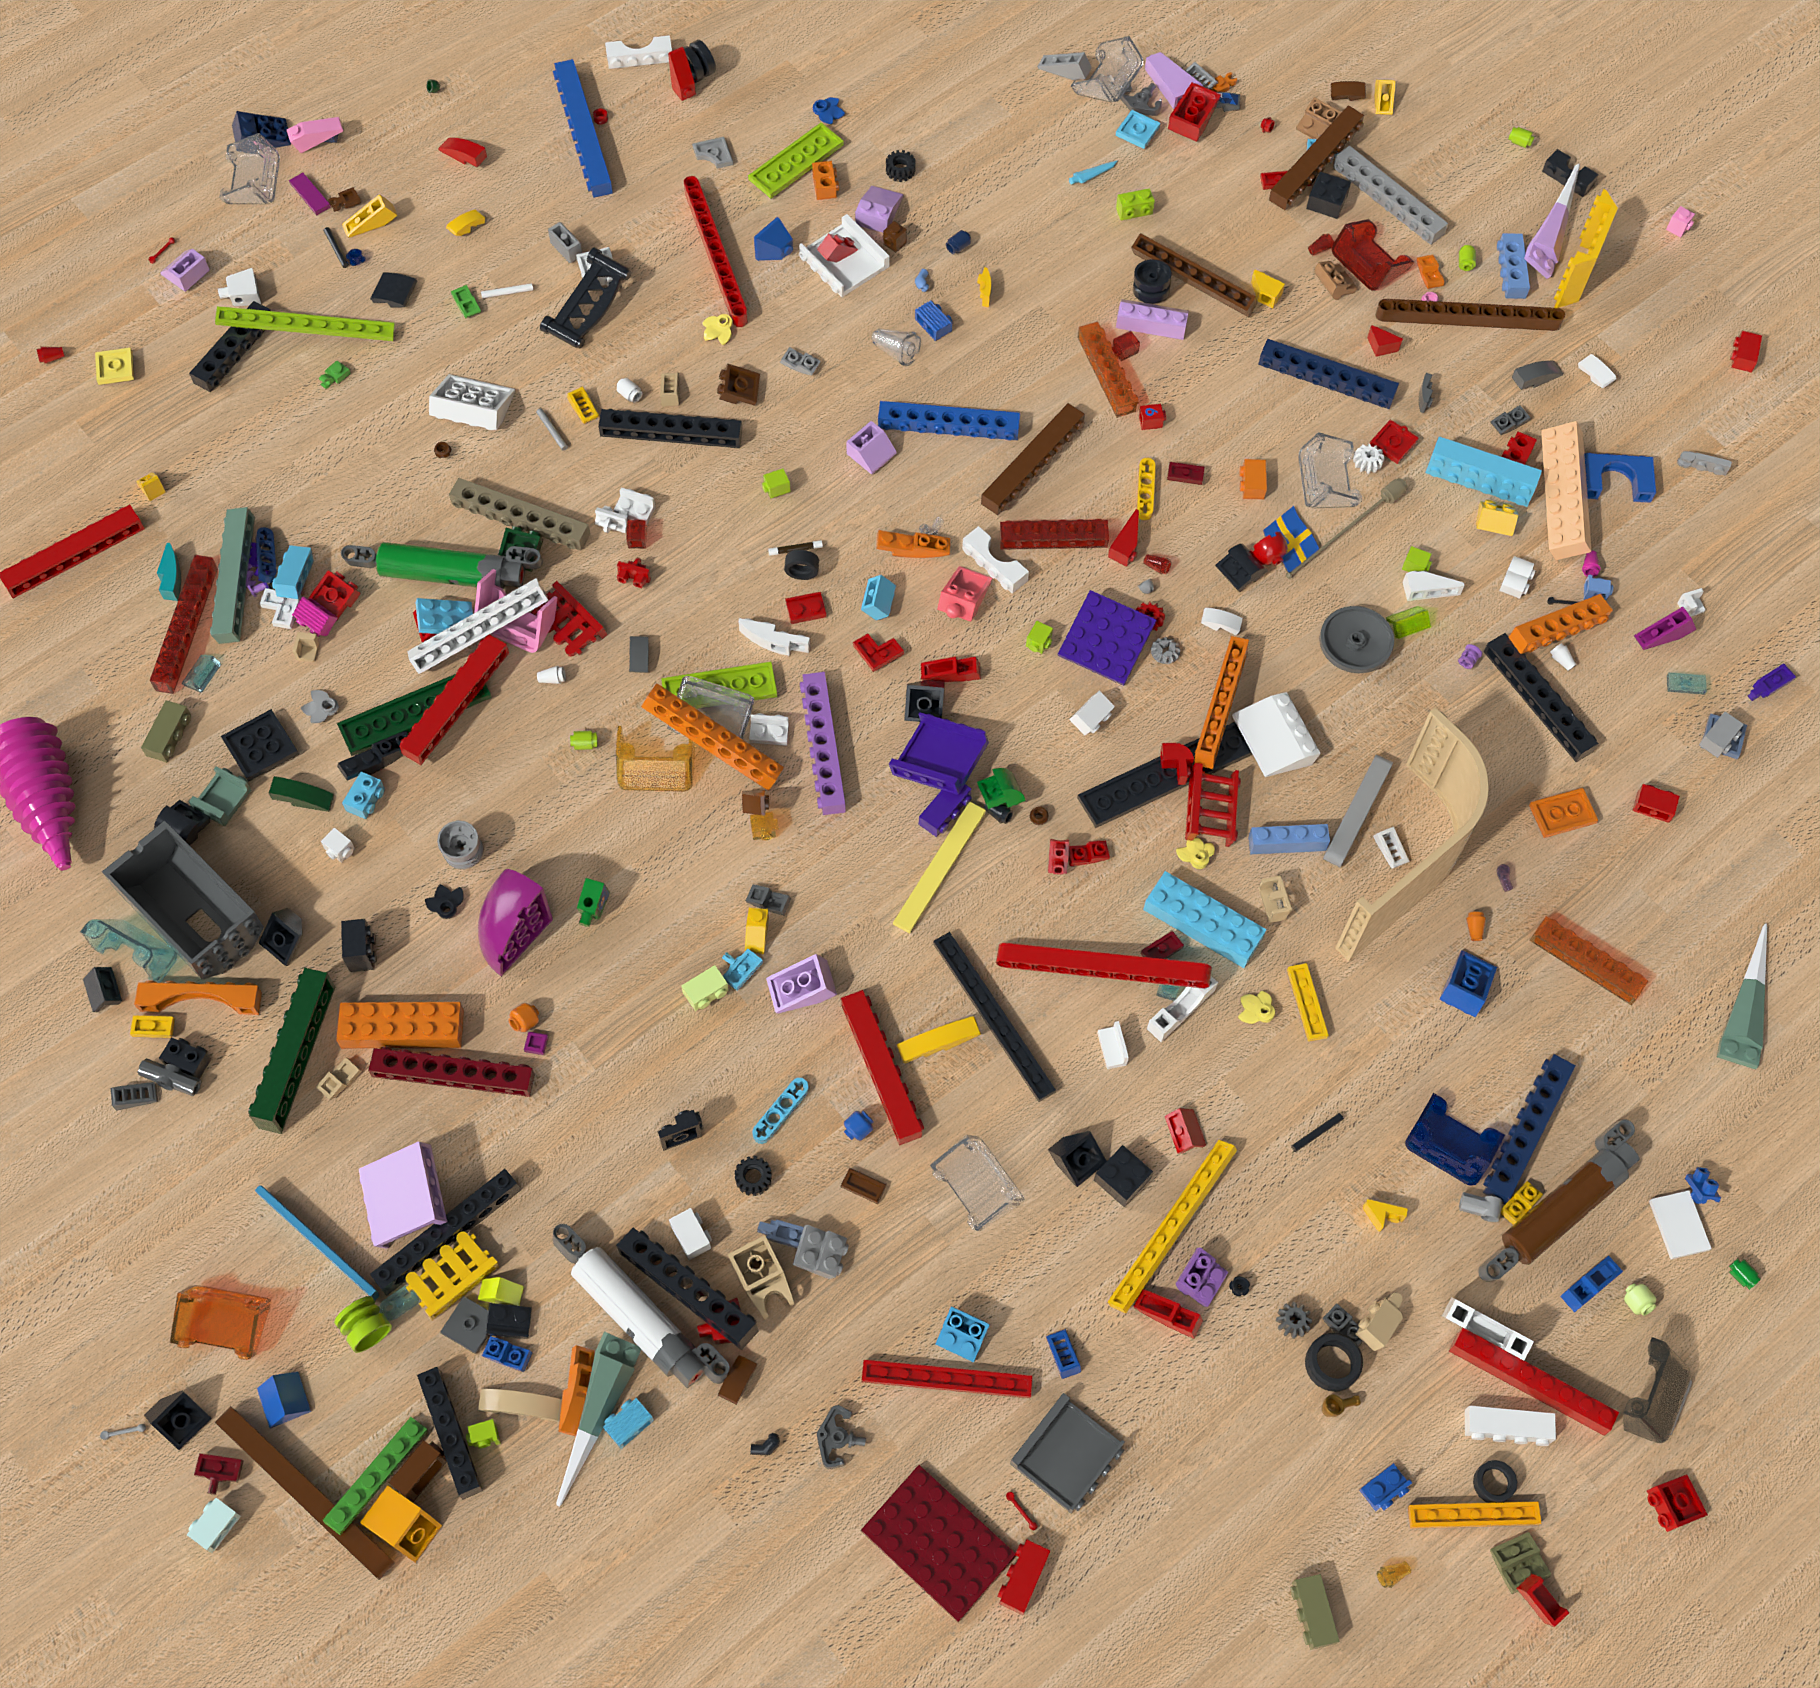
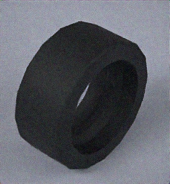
M794 550L786 555L784 571L794 579L809 580L818 575L820 560L813 552Z
M1498 1460L1488 1461L1481 1465L1474 1474V1489L1485 1502H1505L1513 1496L1517 1489L1516 1474L1505 1462ZM1488 1470H1499L1507 1478V1489L1501 1495L1491 1494L1483 1486V1476Z

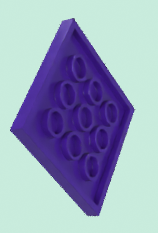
M1090 590L1058 652V656L1124 686L1156 624V619Z

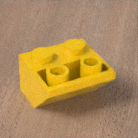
M1492 500L1480 501L1476 528L1513 536L1518 513L1513 508L1514 506L1503 503L1501 506Z

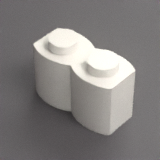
M1514 556L1499 591L1519 599L1522 594L1526 595L1530 584H1527L1528 579L1532 580L1536 571L1533 569L1534 563Z

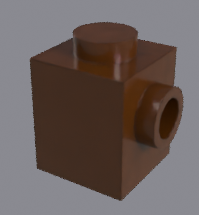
M893 221L883 231V244L895 253L907 243V229L897 222Z

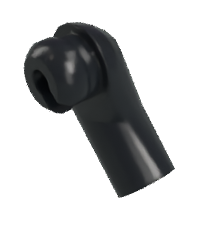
M771 1433L763 1444H751L750 1455H771L779 1447V1435Z

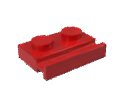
M821 592L785 598L791 624L827 617Z

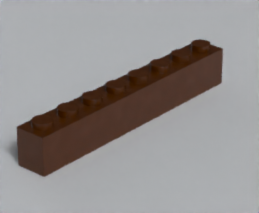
M1348 105L1271 189L1269 201L1283 210L1292 206L1297 197L1305 192L1306 187L1315 181L1319 172H1323L1326 165L1334 160L1335 155L1338 152L1340 153L1345 144L1353 139L1354 134L1362 129L1364 114Z
M1142 233L1138 235L1131 247L1136 256L1144 260L1154 259L1165 262L1171 269V275L1247 317L1250 316L1258 303L1256 296Z
M1067 403L982 493L981 505L997 516L1002 511H1005L1010 502L1018 498L1021 490L1029 486L1031 479L1041 473L1042 468L1052 461L1056 453L1061 452L1064 444L1072 440L1076 431H1080L1083 428L1085 414Z

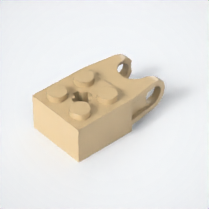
M765 1235L728 1254L746 1293L764 1319L769 1318L766 1300L772 1294H781L789 1302L790 1306L795 1304L786 1276ZM755 1261L762 1263L759 1269L751 1268L754 1266L753 1263Z

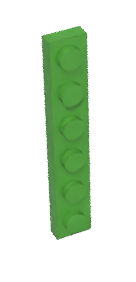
M410 1417L327 1514L323 1522L341 1535L428 1432L427 1428Z

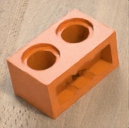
M832 161L812 163L816 199L837 198L836 191H839L838 180L835 181L837 170L836 167L833 168Z

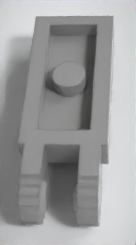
M1683 451L1677 460L1678 465L1683 468L1691 466L1699 471L1705 470L1716 475L1725 476L1732 463L1729 460L1690 451Z

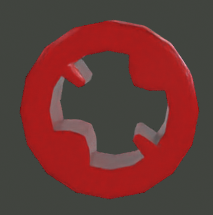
M602 108L594 110V122L598 125L607 123V111Z

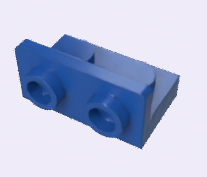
M1393 1463L1359 1491L1375 1511L1380 1508L1385 1511L1394 1504L1391 1499L1397 1495L1401 1498L1410 1491L1408 1486L1412 1484V1481L1410 1479L1407 1481Z

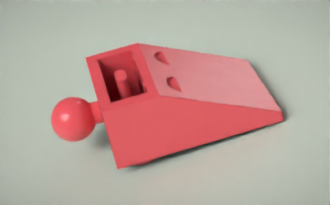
M959 566L941 591L937 610L945 612L950 618L959 617L971 622L978 612L992 582V578Z

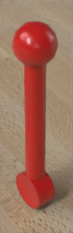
M170 237L169 241L154 256L148 258L149 262L155 263L156 258L167 247L175 243V239Z
M1008 1492L1006 1499L1015 1505L1028 1522L1029 1528L1033 1531L1036 1530L1038 1527L1037 1523L1032 1522L1014 1498V1493Z

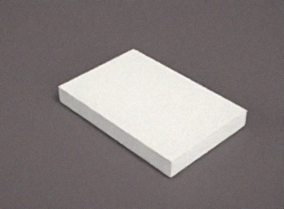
M1690 1191L1658 1197L1649 1201L1671 1260L1712 1249L1691 1198Z

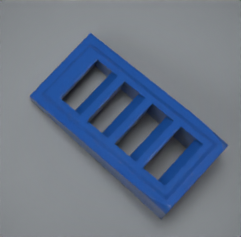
M1066 1329L1046 1336L1061 1379L1079 1374L1081 1366ZM1063 1339L1065 1340V1342L1060 1343V1344H1057V1345H1055V1346H1054V1344H1053L1054 1342H1057V1341H1060V1340H1063ZM1068 1348L1065 1351L1057 1353L1058 1350ZM1071 1356V1358L1060 1361V1359Z

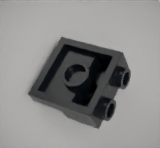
M681 1111L674 1117L675 1125L668 1124L657 1131L663 1151L702 1137L700 1130L704 1128L698 1111Z

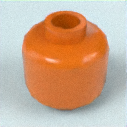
M522 1003L510 1012L509 1024L515 1031L527 1032L538 1024L539 1011L534 1005Z

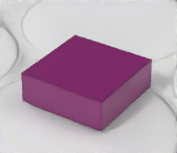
M528 1031L524 1052L544 1055L549 1038L548 1035Z

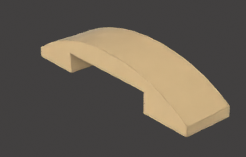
M482 1389L478 1411L497 1414L501 1412L560 1422L562 1399L527 1392Z

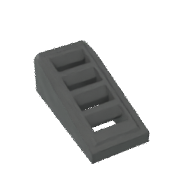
M154 1082L110 1088L112 1106L116 1111L157 1102L156 1085ZM147 1089L149 1091V1098L145 1097V1090ZM140 1091V1099H137L136 1092ZM128 1093H131L132 1100H128Z

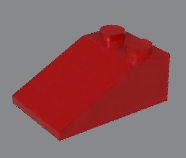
M1191 82L1169 117L1168 130L1197 142L1204 132L1221 94Z

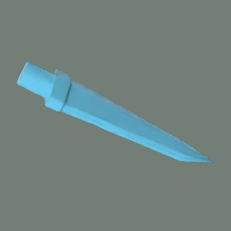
M1117 161L1073 173L1074 177L1069 178V182L1071 185L1077 182L1085 183L1113 168Z

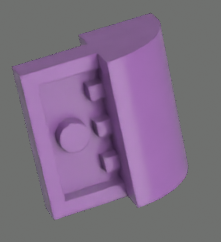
M1199 1247L1195 1250L1177 1280L1176 1287L1184 1295H1189L1202 1306L1208 1307L1228 1272L1215 1262L1216 1259Z

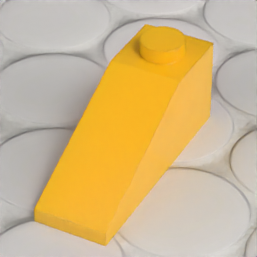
M379 194L342 225L347 237L350 238L385 226L398 215L393 203Z

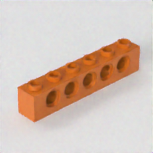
M1598 594L1516 626L1509 639L1520 654L1525 652L1531 653L1538 647H1546L1553 641L1563 640L1568 635L1574 636L1581 630H1589L1596 624H1604L1609 620V615L1613 610L1603 596Z

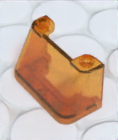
M189 1286L177 1293L170 1343L177 1344L179 1348H189L190 1345L200 1343L233 1349L239 1359L249 1360L257 1353L271 1300L266 1297L212 1287Z

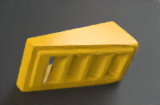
M584 387L567 393L568 401L583 424L599 418V414ZM583 402L586 403V404H584V405H582V406H580V407L578 406L579 404H581V403H583ZM589 407L588 410L584 412L581 411L582 409ZM592 412L593 415L587 418L584 417V415Z

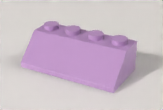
M1121 299L1116 328L1183 340L1189 311Z

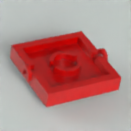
M1390 419L1370 441L1371 447L1377 445V450L1382 449L1384 456L1399 464L1418 442L1419 438L1409 432L1406 426L1401 427Z

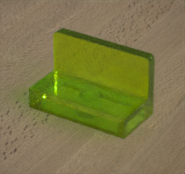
M1419 606L1386 617V621L1393 624L1395 638L1398 639L1431 627L1428 610Z

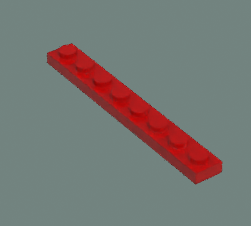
M863 1360L862 1383L1031 1398L1032 1375Z

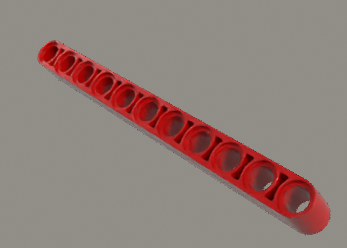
M687 176L684 179L685 196L732 323L736 327H744L748 322L747 309L699 180L695 176Z
M1000 943L996 959V965L1004 968L1193 988H1208L1212 967L1205 963L1013 943Z

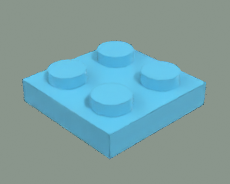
M1131 110L1117 129L1115 136L1145 149L1160 128L1161 123Z

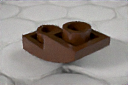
M1359 81L1331 83V99L1349 98V101L1365 99L1366 83Z
M738 1355L718 1392V1396L737 1405L757 1368V1363Z

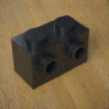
M172 1037L159 1057L164 1065H174L181 1069L183 1073L198 1079L201 1078L211 1061L206 1049L200 1046L195 1048L182 1038L177 1040Z

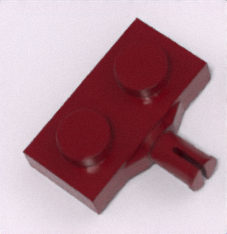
M199 1453L194 1476L209 1479L210 1485L207 1494L216 1495L219 1482L229 1481L238 1483L244 1461L242 1459Z

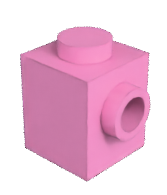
M1680 206L1672 216L1666 230L1681 238L1686 230L1689 231L1693 226L1694 221L1692 220L1695 213Z

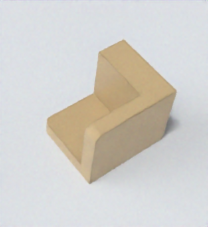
M297 632L293 647V654L296 660L315 662L320 644L316 634Z

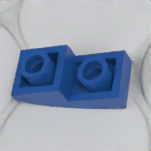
M490 1336L482 1356L501 1365L524 1372L532 1352Z

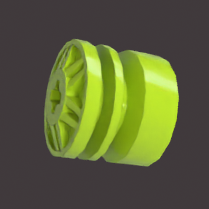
M371 1296L360 1298L348 1305L338 1314L334 1321L341 1334L348 1335L346 1341L355 1353L366 1351L375 1346L392 1329V1325L383 1313L379 1314L380 1308L375 1304L376 1302Z

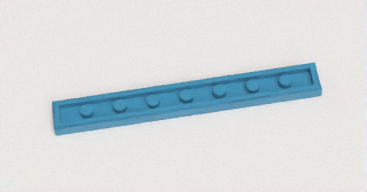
M262 1185L255 1189V1192L362 1291L376 1301L379 1293L372 1285Z

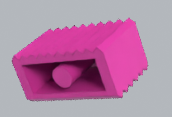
M302 597L292 613L297 618L296 622L298 624L309 627L310 633L316 634L317 637H320V635L327 636L338 618L314 599Z

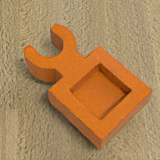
M1231 72L1227 73L1224 78L1220 75L1214 78L1218 83L1211 90L1214 92H1227L1230 86L1236 85L1237 78L1231 79Z

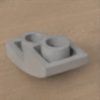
M791 347L788 348L780 361L781 364L807 375H812L821 362L808 353L802 355Z

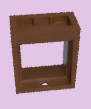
M423 1440L388 1483L413 1503L447 1463L443 1457L444 1452L433 1441L428 1444Z

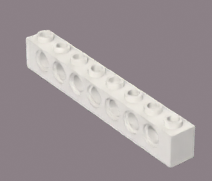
M537 578L407 651L409 661L418 674L424 672L547 602L546 592Z

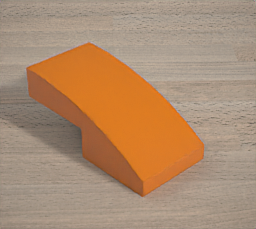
M1433 255L1417 257L1418 268L1427 289L1444 286V279L1438 271L1439 264Z

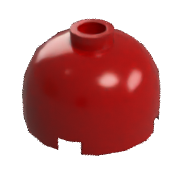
M1275 532L1276 536L1274 537L1266 536L1253 546L1255 550H1250L1263 565L1273 564L1276 566L1283 562L1288 545L1281 532Z

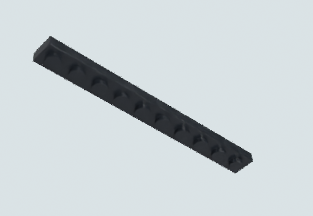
M948 932L935 939L933 945L1037 1101L1041 1102L1056 1093V1089L952 934Z

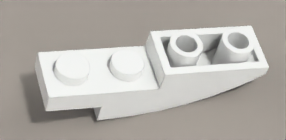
M739 618V631L757 645L787 656L790 655L791 650L809 653V637L800 634H788L784 631L776 632L775 625L769 622H757L748 618Z

